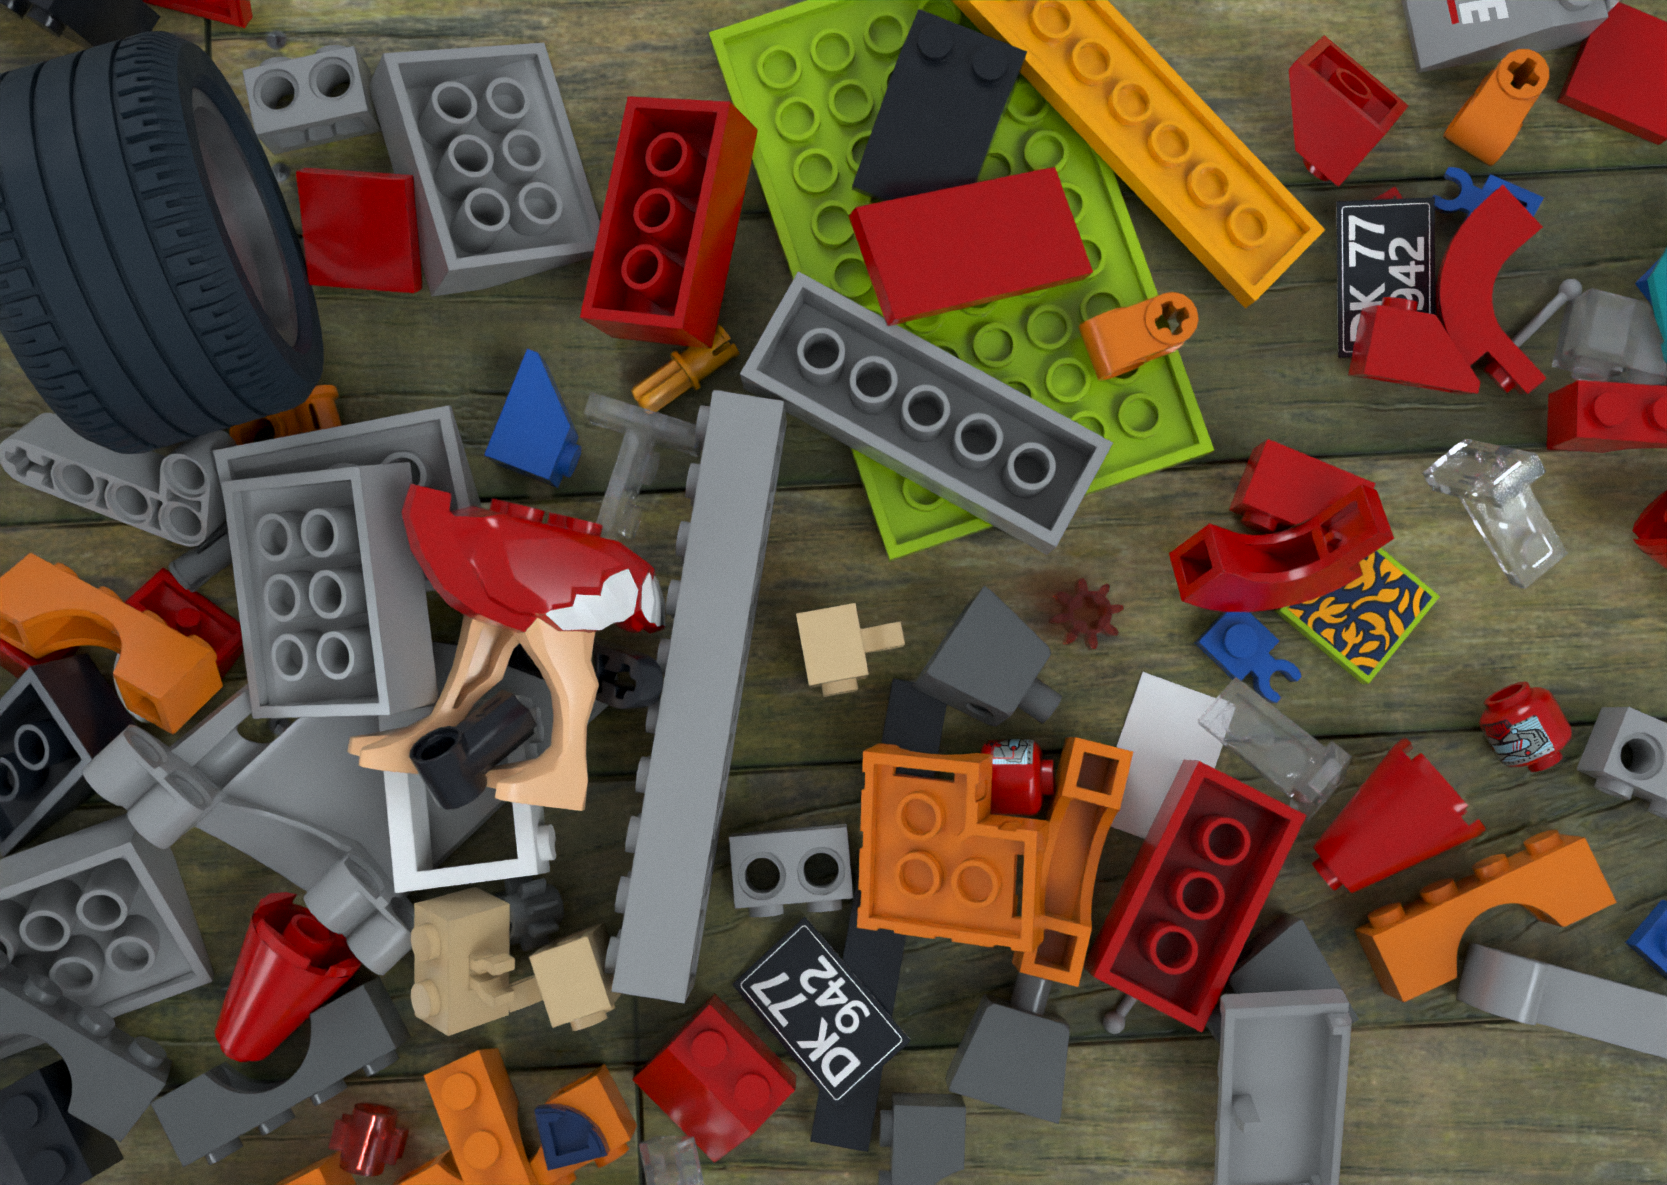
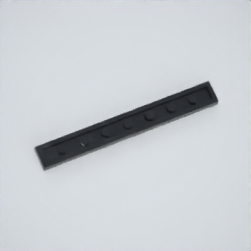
M893 678L881 743L897 745L902 749L913 752L938 754L947 704L918 691L912 686L914 682ZM896 767V774L934 778L935 771ZM858 868L842 960L892 1018L906 935L896 934L894 930L882 928L877 931L857 928L858 907L861 905V890H858ZM883 1067L837 1109L834 1108L819 1089L810 1142L868 1152Z

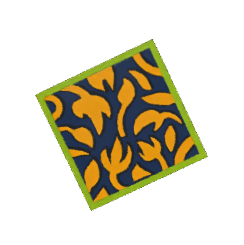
M1382 548L1359 562L1363 576L1321 597L1296 605L1278 608L1274 611L1361 684H1369L1440 597Z

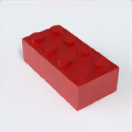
M627 97L580 313L582 320L610 337L712 349L758 129L730 101Z
M1184 759L1085 960L1083 968L1096 979L1203 1032L1307 815L1199 760Z

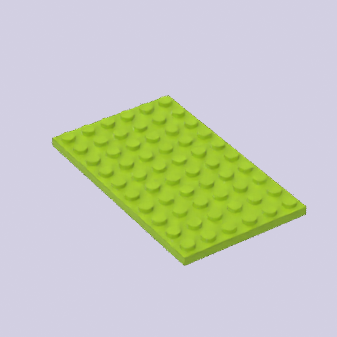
M806 0L709 32L710 42L731 103L758 129L751 162L792 281L799 271L884 318L848 216L855 207L881 201L852 190L855 176L896 62L918 9L981 34L983 33L951 0ZM1021 74L977 182L1055 167L1093 273L1081 281L896 325L1113 442L1084 495L1087 496L1208 455L1214 451L1178 350L1151 360L1122 375L1104 381L1098 380L1078 326L1107 311L1129 307L1156 297L1158 293L1113 169ZM1162 314L1155 322V325L1158 329L1168 328L1171 331L1168 320L1166 321ZM850 447L889 562L995 527Z

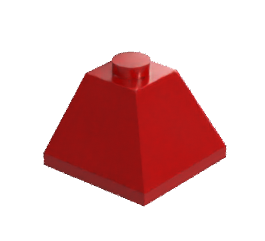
M1325 35L1303 53L1289 68L1295 151L1304 158L1303 163L1311 174L1323 181L1331 180L1339 187L1384 137L1409 105Z

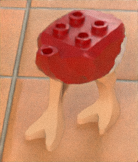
M410 484L401 509L410 549L434 589L450 607L464 614L452 669L431 714L406 727L351 736L347 752L360 756L359 766L419 774L409 758L412 746L430 731L446 726L455 727L462 722L474 703L503 679L512 651L520 643L540 670L551 692L553 708L551 746L538 758L493 767L485 774L487 777L486 787L496 789L495 798L503 801L578 811L585 810L588 784L586 760L587 724L599 687L591 662L595 632L604 629L612 623L630 633H638L641 630H645L651 634L665 629V601L659 581L656 578L655 569L621 542L600 537L603 528L602 524L549 512L547 523H542L545 511L493 498L489 510L469 506L450 511L451 493Z

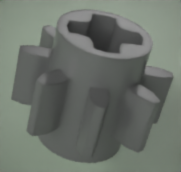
M531 875L504 880L506 890L496 893L495 897L510 904L509 945L520 943L523 951L549 944L548 934L559 931L558 925L562 922L564 916L563 901L558 890L552 884L546 883L545 878L533 881Z

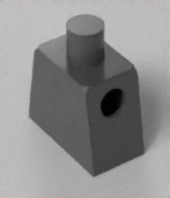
M983 586L968 601L912 685L918 691L995 727L1008 719L1017 707L1043 724L1053 714L1062 699V695L1036 678L1051 655L1049 646L986 586Z
M1288 913L1279 916L1244 945L1224 986L1227 994L1334 988L1342 990L1304 921ZM1220 1002L1215 1005L1206 1023L1211 1034L1219 1044L1222 1015L1220 1012ZM1349 1003L1348 1013L1353 1024L1359 1018Z
M1018 972L1011 1000L984 994L947 1070L945 1081L950 1092L1059 1124L1070 1031L1069 1024L1062 1016L1045 1011L1053 983L1052 980Z

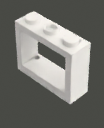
M515 695L529 709L537 726L534 728L535 734L507 756L508 763L538 758L537 742H543L544 726L541 722V710L539 707H533L532 698ZM489 699L475 702L466 718ZM434 706L411 709L393 715H378L380 732L409 726L430 715ZM383 771L395 893L550 872L549 860L556 859L554 828L552 824L545 825L543 806L512 802L518 859L433 869L426 787L419 774Z

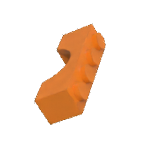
M29 553L0 577L1 639L37 659L57 650L73 646H99L120 654V658L113 671V676L127 709L172 735L223 687L215 662L217 655L206 641L196 635L186 637L173 630L161 617L152 611L145 610L142 613L125 604L115 592L107 587L100 586L97 589L84 582L73 570L62 563L53 565Z
M1065 737L1055 779V794L1051 795L1046 821H1049V839L1044 853L1040 881V906L1042 917L1045 920L1044 940L1033 953L1014 951L1012 963L1020 973L1076 987L1079 986L1092 931L1091 908L1099 860L1110 826L1120 811L1133 751L1077 737Z
M1558 830L1541 832L1525 840L1523 843L1526 849L1508 858L1505 854L1487 857L1472 866L1474 874L1457 882H1454L1453 878L1436 881L1420 890L1421 899L1403 907L1401 903L1388 904L1368 914L1367 917L1370 922L1354 929L1384 994L1401 1002H1406L1457 978V951L1462 935L1477 916L1492 907L1516 903L1531 913L1538 921L1566 927L1617 903L1585 837L1559 834Z
M498 1048L477 1050L424 1075L464 1185H539L526 1156L519 1131V1101Z
M605 1064L554 1091L545 1104L570 1106L589 1116L598 1125L607 1140L610 1149L608 1155L548 1171L541 1143L537 1153L529 1158L528 1161L539 1185H570L577 1179L574 1172L592 1161H595L598 1168L615 1161L629 1150L626 1142L631 1140L637 1124ZM449 1149L400 1176L392 1185H464L452 1150Z

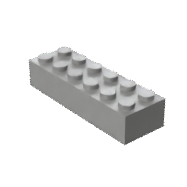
M799 271L740 373L743 388L750 393L762 398L784 401L785 412L1046 555L1057 547L1113 442L902 327L898 325L887 327L885 319Z

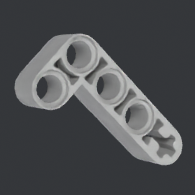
M43 413L0 444V464L6 473L22 484L177 544L192 547L201 544L227 520L213 450L237 446V444L228 433L219 430L184 441L167 457L153 451L141 454H121L84 439L68 427L56 414Z
M1469 942L1456 995L1457 1000L1485 1012L1530 1025L1538 1023L1667 1059V995Z

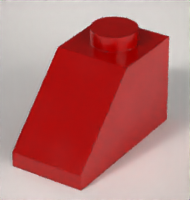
M1383 297L1381 305L1362 308L1348 376L1457 395L1478 394L1481 382L1436 315L1417 312L1418 302L1395 297Z
M1267 439L1253 448L1229 511L1243 516L1241 523L1246 527L1264 534H1272L1275 530L1281 532L1311 520L1361 484L1374 489L1376 483Z

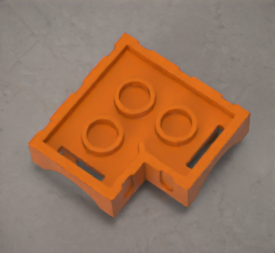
M878 743L863 751L862 772H865V788L862 789L860 831H863V847L860 848L858 890H861V905L858 907L857 928L875 931L882 928L894 930L896 934L935 939L936 937L951 938L952 942L992 948L995 945L1011 947L1013 951L1033 953L1044 940L1045 920L1042 917L1040 906V881L1044 853L1049 839V821L990 814L993 755L980 753L954 755L927 754L902 749L897 745ZM896 767L955 773L954 780L896 774ZM1017 855H1024L1021 917L1017 916Z

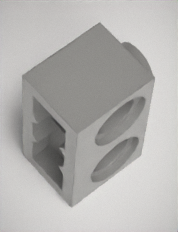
M328 45L318 49L313 55L295 59L273 57L264 60L258 67L242 70L255 133L274 155L382 131L368 87L372 79L370 68L354 46ZM343 82H350L348 90L343 95L330 97L335 86ZM294 94L290 105L276 110V105L282 97Z
M1601 707L1577 771L1596 778L1594 787L1606 794L1624 800H1630L1631 796L1634 795L1650 802L1648 811L1667 820V723L1631 707ZM1625 743L1629 744L1633 752V761L1628 769L1623 766L1620 757Z
M847 824L733 833L729 837L735 909L748 908L749 917L784 914L783 904L806 902L807 912L834 911L842 909L841 899L853 898ZM826 853L836 860L838 873L829 883L817 884L806 876L804 864L813 854ZM767 858L777 865L780 872V880L775 886L769 889H759L751 884L747 876V867L753 860Z

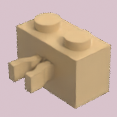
M856 603L796 614L810 689L822 687L823 697L858 690L857 680L866 679L869 675L865 657L866 653L901 648L905 645L901 621L860 629Z
M477 887L414 903V928L412 929L410 939L414 952L415 984L411 989V1002L415 1016L447 1036L508 1016L509 1008L507 1004L514 1002V990L508 988L509 971L515 969V958L509 955L510 904Z
M603 922L552 940L549 944L544 945L529 956L535 975L509 984L508 988L514 990V1002L507 1004L509 1011L513 1012L543 1000L552 1028L570 1022L573 1031L590 1027L607 1019L606 1013L615 1009L614 1003L622 993L611 992L614 974L605 973V961L610 941L605 923Z

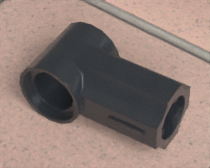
M501 690L457 726L440 727L422 736L412 746L409 758L440 809H457L479 797L487 786L485 774L534 735V728L537 724L529 709L513 693Z

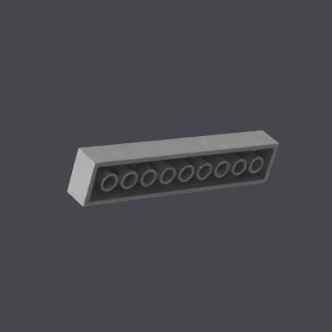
M713 390L710 406L701 405L699 408L695 440L700 441L702 457L700 464H690L685 497L690 498V505L693 506L691 522L681 521L676 541V556L681 557V562H684L681 581L671 579L666 601V614L671 615V618L674 619L671 639L661 638L656 660L661 668L662 675L665 676L661 698H658L653 705L648 707L646 718V732L655 734L651 756L648 755V757H641L636 777L635 791L645 793L642 813H638L637 817L631 816L626 836L625 852L635 853L632 871L628 872L627 877L621 876L616 895L615 912L624 914L622 929L618 930L617 937L611 936L605 961V973L614 974L611 992L685 1004L695 985L787 426L784 401Z

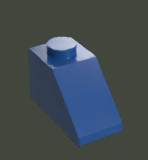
M527 349L484 456L498 466L558 488L562 477L570 478L576 469L581 455V446L576 444L579 436L548 365L538 352Z

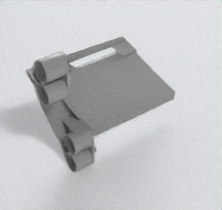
M432 641L438 696L440 697L453 666L457 645ZM507 666L503 679L479 700L491 699L501 690L513 693L514 695L532 698L533 707H539L541 710V722L544 726L543 742H537L539 757L551 746L553 727L551 692L545 680ZM247 683L170 747L140 727L130 724L82 769V773L89 785L110 803L123 806L127 810L128 819L133 827L153 845L162 849H168L182 835L193 827H197L251 856L305 890L307 893L304 895V901L310 912L329 930L337 934H343L347 938V943L354 955L372 972L383 976L412 949L410 938L414 928V906L407 898L412 891L395 893L384 772L359 766L360 756L347 752L351 736L380 732L378 715L299 717L274 741L270 743H255L243 738L237 731L238 725L252 713ZM595 700L588 720V724L596 716H598L608 706V704ZM436 703L429 704V705L422 706V707H418V708H424V707L435 706ZM508 757L504 758L496 766L508 764ZM426 787L433 869H436L507 802L495 798L496 789L486 787L479 797L469 804L457 809L445 810L440 809Z

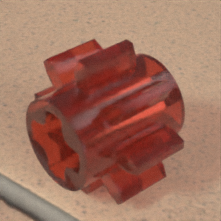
M1080 578L1075 581L1076 596L1071 597L1067 593L1060 591L1055 594V600L1063 608L1061 614L1049 619V623L1063 625L1067 631L1062 642L1065 646L1074 642L1079 637L1084 638L1085 646L1090 651L1097 649V633L1101 632L1108 637L1118 635V630L1110 622L1112 615L1124 610V607L1119 604L1111 605L1105 597L1109 592V584L1102 585L1096 591H1088L1084 578ZM1082 600L1085 601L1088 609L1096 608L1098 612V619L1090 622V630H1088L1085 621H1075L1073 611L1082 607Z
M361 1102L354 1105L352 1115L344 1113L341 1119H335L328 1149L342 1151L339 1167L355 1175L372 1177L382 1175L385 1164L396 1165L397 1158H402L409 1134V1129L395 1127L399 1112L386 1105Z

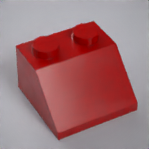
M714 993L637 1072L632 1080L715 1163L753 1135L795 1091L797 1075Z

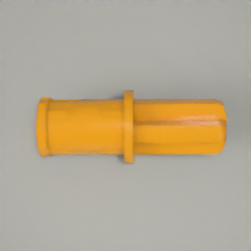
M720 325L716 327L712 349L689 347L681 354L673 351L670 354L671 361L632 388L633 398L639 407L647 415L655 414L691 387L697 391L701 388L699 382L733 357L739 356L740 353L736 345L728 342L731 338Z

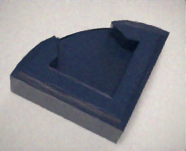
M543 1104L535 1108V1117L548 1171L608 1155L610 1149L604 1134L598 1125L583 1112L562 1104Z

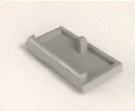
M1341 989L1224 994L1221 996L1220 1059L1218 1060L1217 1069L1219 1077L1217 1120L1215 1121V1170L1212 1185H1339L1352 1019L1348 1013L1349 1001Z

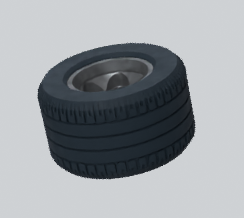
M166 31L143 32L87 50L53 58L49 61L0 73V331L22 370L53 412L84 439L121 454L146 453L234 425L293 409L308 399L321 378L324 364L320 318L313 287L308 282L306 262L284 197L262 145L241 103L213 60L198 45Z

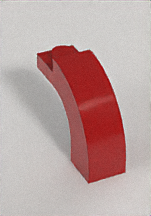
M1501 185L1468 216L1450 241L1438 271L1435 303L1437 318L1469 366L1484 355L1490 362L1483 368L1489 378L1506 394L1514 388L1520 395L1529 394L1547 378L1501 329L1494 314L1492 293L1497 274L1505 261L1542 229L1543 226L1504 185Z
M1361 484L1311 520L1294 528L1272 534L1246 535L1209 523L1171 551L1169 556L1182 602L1222 612H1256L1310 601L1353 582L1363 576L1359 562L1395 538L1377 490Z

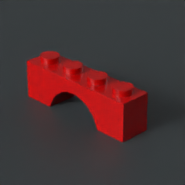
M1577 380L1548 394L1547 449L1606 453L1629 449L1667 448V386Z

